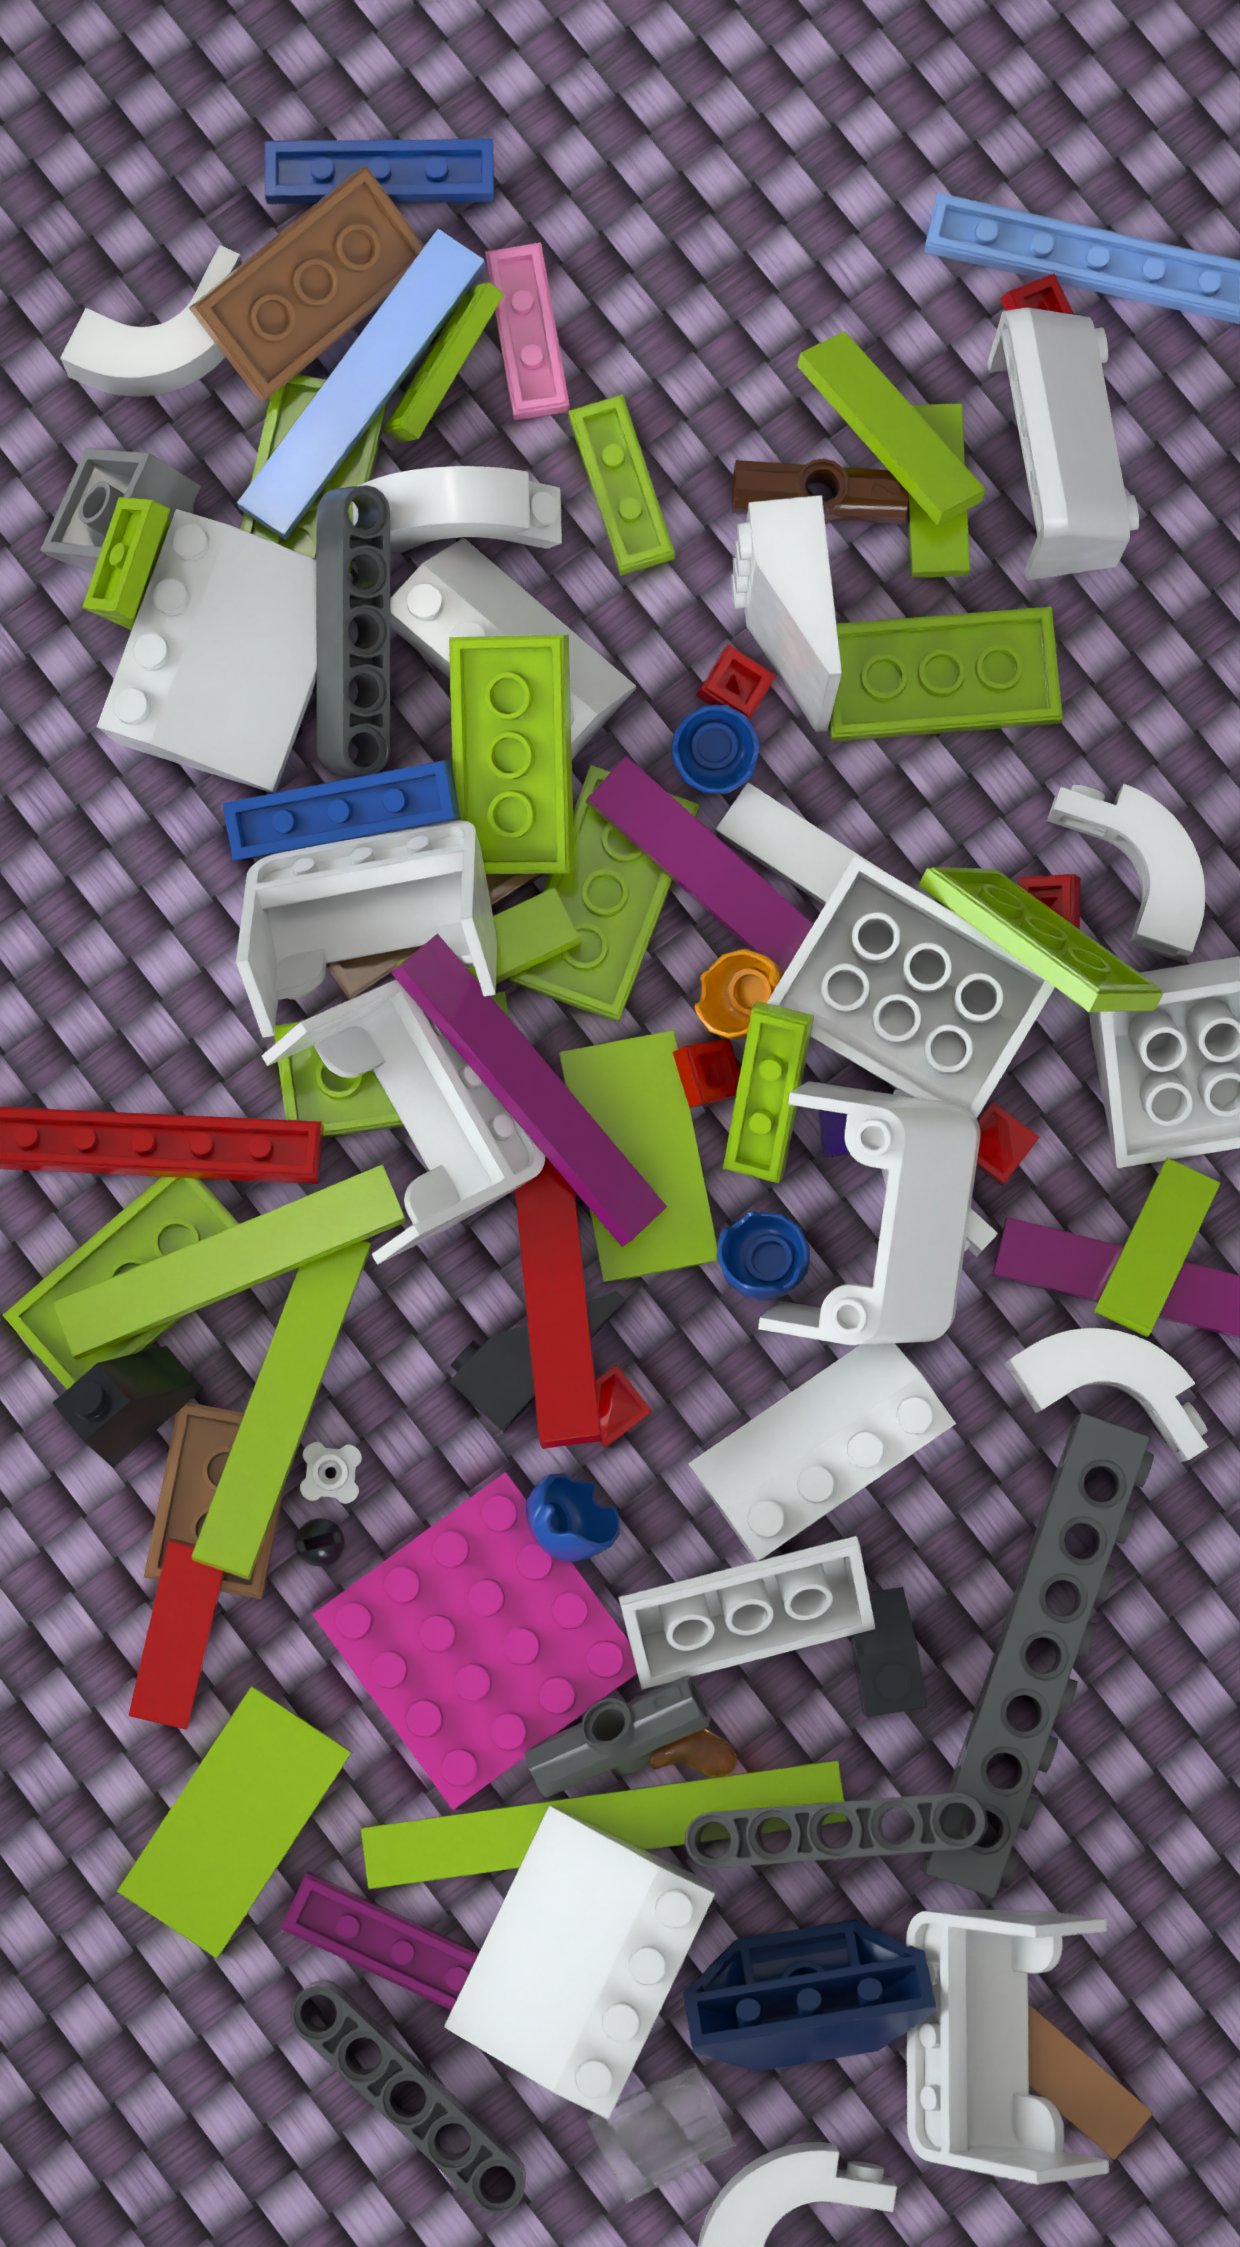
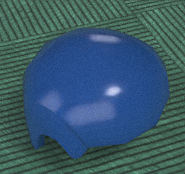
M727 705L700 706L680 721L672 739V761L683 781L702 793H729L746 783L754 774L759 753V739L752 723L741 712Z
M750 1211L731 1227H724L719 1238L717 1259L727 1283L744 1297L759 1301L773 1300L787 1295L804 1279L810 1264V1246L801 1227L783 1214Z
M564 1473L549 1474L539 1480L526 1502V1517L535 1540L546 1553L561 1561H581L594 1557L613 1545L620 1535L619 1513L613 1506L601 1507L594 1499L596 1487L594 1483L572 1480L571 1477Z

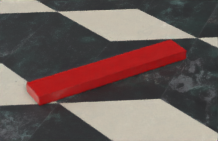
M0 1107V1169L319 1184L324 1127L321 1121Z
M545 1156V1163L541 1172L524 1185L515 1189L539 1442L542 1449L602 1441L576 1192Z

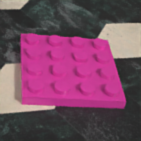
M506 1472L312 1614L452 1810L456 1809L525 1757L524 1752L558 1733L589 1710L592 1705L605 1698L637 1674L629 1640L573 1563L553 1558L535 1540L526 1517L527 1500Z

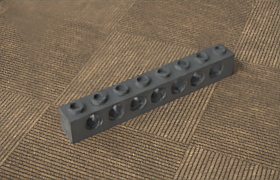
M1084 1413L1074 1416L947 1793L969 1794L978 1799L985 1810L992 1812L996 1817L998 1832L991 1842L984 1845L975 1844L974 1846L958 1850L926 1852L921 1866V1870L924 1873L995 1898L999 1886L1007 1889L1010 1886L1019 1860V1854L1011 1851L1018 1828L1026 1831L1029 1829L1038 1804L1039 1796L1031 1794L1038 1770L1045 1773L1048 1772L1056 1752L1058 1738L1050 1736L1057 1713L1067 1715L1076 1692L1077 1681L1069 1678L1076 1656L1086 1658L1095 1636L1097 1624L1088 1621L1096 1598L1105 1601L1113 1583L1116 1567L1108 1565L1114 1543H1125L1135 1515V1510L1127 1508L1134 1485L1141 1488L1144 1486L1152 1467L1154 1454L1146 1451L1150 1437ZM1092 1468L1103 1469L1112 1478L1113 1491L1111 1496L1104 1502H1097L1091 1499L1084 1489L1085 1476ZM1075 1524L1087 1527L1094 1537V1548L1084 1559L1073 1557L1065 1547L1066 1532ZM1056 1581L1066 1582L1075 1593L1074 1607L1063 1616L1052 1613L1045 1602V1594L1048 1587ZM1042 1637L1053 1644L1056 1651V1660L1048 1671L1037 1673L1029 1667L1026 1661V1650L1033 1640ZM1019 1695L1030 1697L1037 1708V1716L1034 1723L1024 1730L1014 1729L1006 1717V1709L1009 1702ZM999 1753H1009L1015 1759L1018 1767L1015 1780L1005 1787H995L987 1777V1765L990 1759ZM964 1803L950 1805L945 1810L942 1824L947 1834L955 1839L967 1838V1824L974 1815L973 1810Z

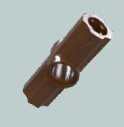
M828 459L813 460L806 465L735 461L731 495L733 514H747L749 502L810 497L806 491V486L811 483H822L829 487L834 495V499L823 502L825 525L832 520L902 525L905 523L909 493L889 470L841 467L835 461Z

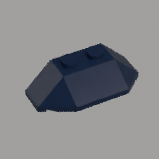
M856 1920L736 1939L706 1969L696 1983L693 1982L683 1992L693 2054L754 2071H764L876 2052L937 2012L925 1951L912 1945L907 1947L893 1937Z

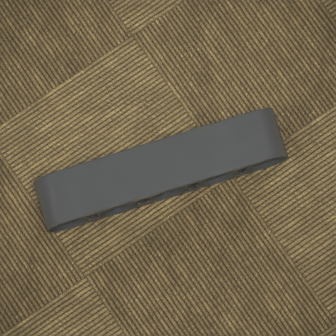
M363 485L332 489L323 495L317 508V754L323 768L331 774L366 776L376 774L382 770L388 761L390 752L389 502L381 491L376 487ZM351 501L355 503L358 509V521L355 526L350 521L348 514ZM352 560L358 569V579L355 585L352 584L348 574L349 564ZM352 619L358 628V637L355 644L351 642L348 634L349 624ZM352 678H354L358 687V696L354 704L349 698L348 693L349 683ZM352 737L355 738L358 745V753L354 762H352L348 753V746Z
M961 1793L718 1811L699 1815L690 1823L686 1830L685 1845L693 1861L708 1868L958 1850L974 1846L982 1840L987 1831L988 1817L984 1806L978 1799L969 1794ZM955 1803L966 1804L973 1810L976 1817L975 1829L971 1835L964 1839H955L949 1836L942 1824L945 1810ZM897 1807L908 1811L914 1821V1832L911 1838L902 1844H895L889 1841L884 1836L881 1828L882 1819L885 1814ZM835 1812L847 1816L853 1827V1835L850 1842L839 1849L827 1845L821 1834V1826L824 1819ZM779 1817L786 1821L792 1833L788 1848L781 1853H773L767 1850L761 1840L762 1827L769 1819ZM713 1822H719L724 1825L731 1837L727 1853L719 1858L708 1855L701 1844V1834L704 1828Z
M320 1980L310 1983L298 1994L292 2004L290 2015L292 2025L297 2033L478 2207L488 2213L501 2214L509 2212L519 2204L524 2195L526 2171L520 2158L344 1989L334 1982ZM322 1995L331 1999L337 2011L335 2022L325 2027L315 2026L310 2023L304 2011L305 2002L308 1998ZM364 2037L376 2042L381 2051L380 2063L369 2069L359 2068L354 2065L348 2053L349 2044L352 2041ZM405 2080L415 2081L420 2084L425 2091V2104L414 2111H406L398 2107L392 2095L393 2087L396 2084ZM456 2123L465 2127L470 2134L471 2143L469 2147L463 2152L456 2154L443 2150L436 2136L442 2126ZM502 2166L511 2171L516 2182L511 2192L506 2195L496 2196L485 2190L482 2185L481 2176L490 2167Z

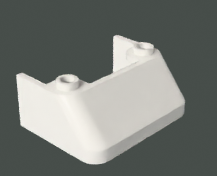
M1028 307L1002 312L987 361L989 373L1008 370L1037 531L1036 542L1024 569L1026 581L1117 567L1129 542L1130 531L1138 530L1139 514L1134 495L1126 496L1101 364L1108 361V345L1104 328H1095L1090 317Z
M450 820L272 854L260 859L251 866L246 876L236 964L263 1038L274 1036L278 1000L286 998L301 999L312 994L325 978L327 963L422 946L437 933L466 967L475 966L483 996L496 994L497 937L482 851L473 824L465 820Z
M397 979L300 1022L262 1055L266 1065L269 1066L314 1045L323 1063L336 1075L354 1078L373 1070L428 1167L429 1172L412 1181L405 1192V1209L413 1225L372 1254L377 1265L449 1229L536 1177L544 1166L545 1155Z
M812 1081L806 1082L789 1093L788 1104L847 1114L845 1142L850 1154L863 1165L889 1170L873 1286L856 1283L838 1286L827 1295L821 1308L779 1301L760 1317L758 1329L845 1345L929 1342L941 1337L952 1325L956 1314L981 1136L977 1119L968 1109L956 1104Z
M933 1910L920 1912L912 1918L907 1930V1947L912 1945L925 1951L937 2010L935 2014L907 2032V2131L911 2146L920 2158L928 2162L1033 2184L1109 2173V2160L1064 2152V2126L1059 2111L1048 2099L1029 2095L1028 1973L1051 1971L1058 1964L1061 1957L1062 1936L1107 1932L1106 1919L1041 1910Z

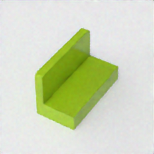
M118 498L82 606L83 609L132 630L172 521L168 518L170 508L154 500Z

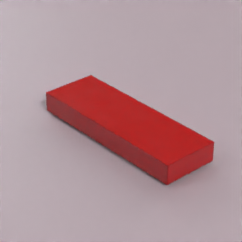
M171 1538L166 1548L128 1716L187 1730L190 1726L225 1572L192 1561L191 1556L196 1544Z

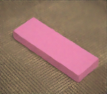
M541 243L486 251L485 259L489 282L505 293L495 309V316L513 420L517 421L570 411Z

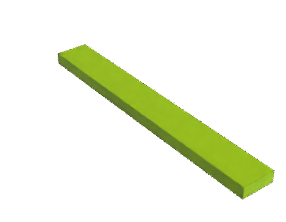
M838 1760L367 1826L361 1828L368 1889L520 1868L549 1805L563 1810L643 1850L684 1845L686 1830L690 1823L699 1815L705 1813L844 1802L839 1762ZM835 1812L827 1816L822 1825L846 1822L847 1817L842 1813ZM774 1817L764 1824L761 1833L789 1830L790 1826L783 1819ZM719 1822L710 1823L701 1834V1842L731 1838L727 1828Z

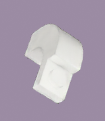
M219 245L190 303L181 313L162 324L148 327L124 325L85 308L61 356V361L68 377L102 392L130 397L165 394L188 386L204 377L225 358V355L190 311L189 307L243 264L240 254Z
M480 466L434 467L389 474L358 485L376 487L385 495L389 502L390 551L402 553L431 541L460 537L493 538L546 549L562 543L560 487L529 481V472ZM353 502V525L355 526L358 521V509Z
M1123 784L1114 804L1105 802V795L1087 786L1073 785L1071 790L1060 787L1054 798L1047 821L1115 845L1127 855L1137 870L1141 882L1142 900L1129 945L1184 963L1193 953L1205 909L1203 869L1198 853L1186 830L1162 804L1144 792L1126 784Z
M1104 1328L1069 1330L1044 1338L1003 1363L1035 1413L1043 1410L1077 1388L1091 1385L1109 1386L1127 1393L1144 1408L1179 1463L1190 1460L1208 1448L1201 1437L1208 1432L1202 1418L1189 1402L1181 1406L1176 1398L1177 1395L1193 1386L1195 1382L1175 1359L1159 1347L1140 1337Z
M808 2142L788 2145L758 2157L741 2169L723 2187L705 2218L698 2247H764L770 2231L785 2214L801 2205L812 2202H834L893 2212L897 2186L892 2178L883 2176L884 2167L879 2165L849 2161L847 2170L837 2169L839 2150L836 2143Z

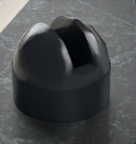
M323 1518L312 1519L306 1522L300 1528L296 1537L298 1554L305 1562L313 1566L321 1567L334 1563L343 1553L345 1546L344 1535L339 1526ZM333 1533L335 1544L306 1551L305 1539L318 1538Z

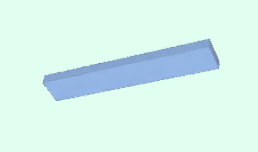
M937 193L924 253L1038 279L1055 273L1060 284L1240 324V260Z
M440 229L436 230L238 500L237 505L240 510L285 541L485 269L484 259Z

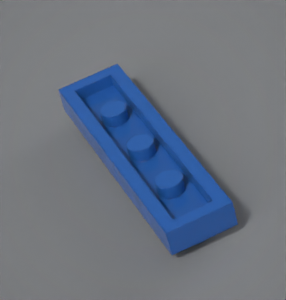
M493 139L265 141V199L267 204H316L357 169L365 165L393 203L494 202Z
M445 760L222 803L233 861L461 819L451 762Z

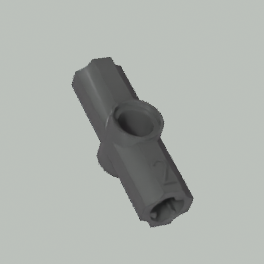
M688 1675L627 1703L614 1698L600 1700L585 1713L582 1723L545 1739L524 1753L528 1769L536 1782L538 1790L548 1798L609 1770L623 1775L635 1773L648 1763L654 1750L708 1727L711 1718L698 1685Z

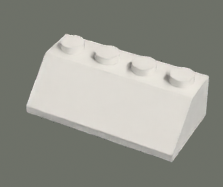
M465 538L460 539L422 563L390 598V627L449 678V637L569 635L572 759L636 689L635 684Z
M895 1343L859 1345L688 1463V1465L753 1560L757 1562L956 1423L922 1374Z
M857 1536L618 1597L641 1689L673 1682L688 1675L692 1677L875 1629Z

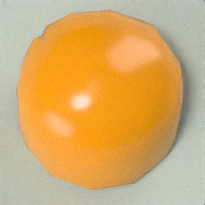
M747 949L725 953L709 967V970L701 974L700 1001L695 1004V1012L709 1032L733 1040L746 1039L752 1007L757 1001L768 1002L784 974L780 971V967L766 955Z

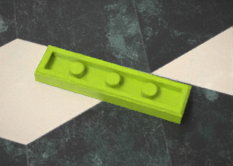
M845 331L800 353L797 367L936 525L982 502L986 492L984 486Z

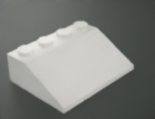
M822 495L749 502L746 523L737 524L736 558H733L734 574H731L734 609H745L747 628L815 732L828 731L842 671Z
M176 509L97 728L118 745L276 793L317 680V560L231 525ZM349 574V579L352 582L353 576Z
M855 855L767 1003L814 1015L811 1032L813 1039L909 1096L960 1105L968 1109L977 1119L1055 987L956 913Z
M1240 956L1140 972V974L1161 988V991L1164 993L1155 1011L1089 1012L1091 1036L1114 1163L1117 1168L1165 1161L1167 1157L1178 1159L1240 1148Z
M549 1805L444 2027L551 2092L609 2119L715 1895L713 1883Z

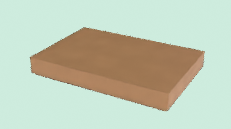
M188 1402L176 1412L144 1578L160 1579L167 1544L171 1538L194 1544L197 1543L245 1413ZM285 1484L250 1580L225 1572L220 1592L263 1599Z

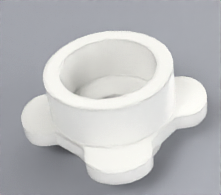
M320 1442L309 1444L303 1451V1459L307 1463L306 1478L300 1484L301 1494L310 1501H317L321 1497L337 1498L343 1504L354 1501L359 1494V1488L355 1483L356 1467L362 1461L360 1451L353 1445H345L341 1449L325 1448ZM329 1467H334L337 1471L336 1476L332 1479L327 1478L325 1475V1471Z

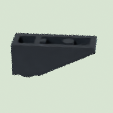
M617 1291L587 1301L591 1339L625 1304V1299ZM528 1323L490 1337L483 1346L473 1340L450 1365L457 1372L451 1378L450 1383L503 1433L535 1400Z

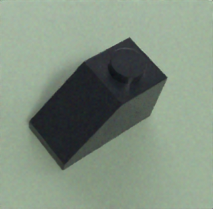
M167 1346L98 1362L52 1404L84 1443L114 1468L200 1392L203 1387Z
M903 1587L869 1592L875 1629L850 1636L862 1714L866 1717L928 1708L918 1646Z

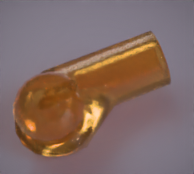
M703 1728L654 1750L649 1763L654 1770L682 1761L705 1775L722 1777L730 1774L735 1769L737 1755L726 1740Z

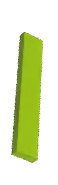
M382 1164L54 1301L52 1305L71 1354L76 1360H79L407 1221Z
M360 1241L299 1267L191 1556L192 1561L250 1580L371 1250V1243Z

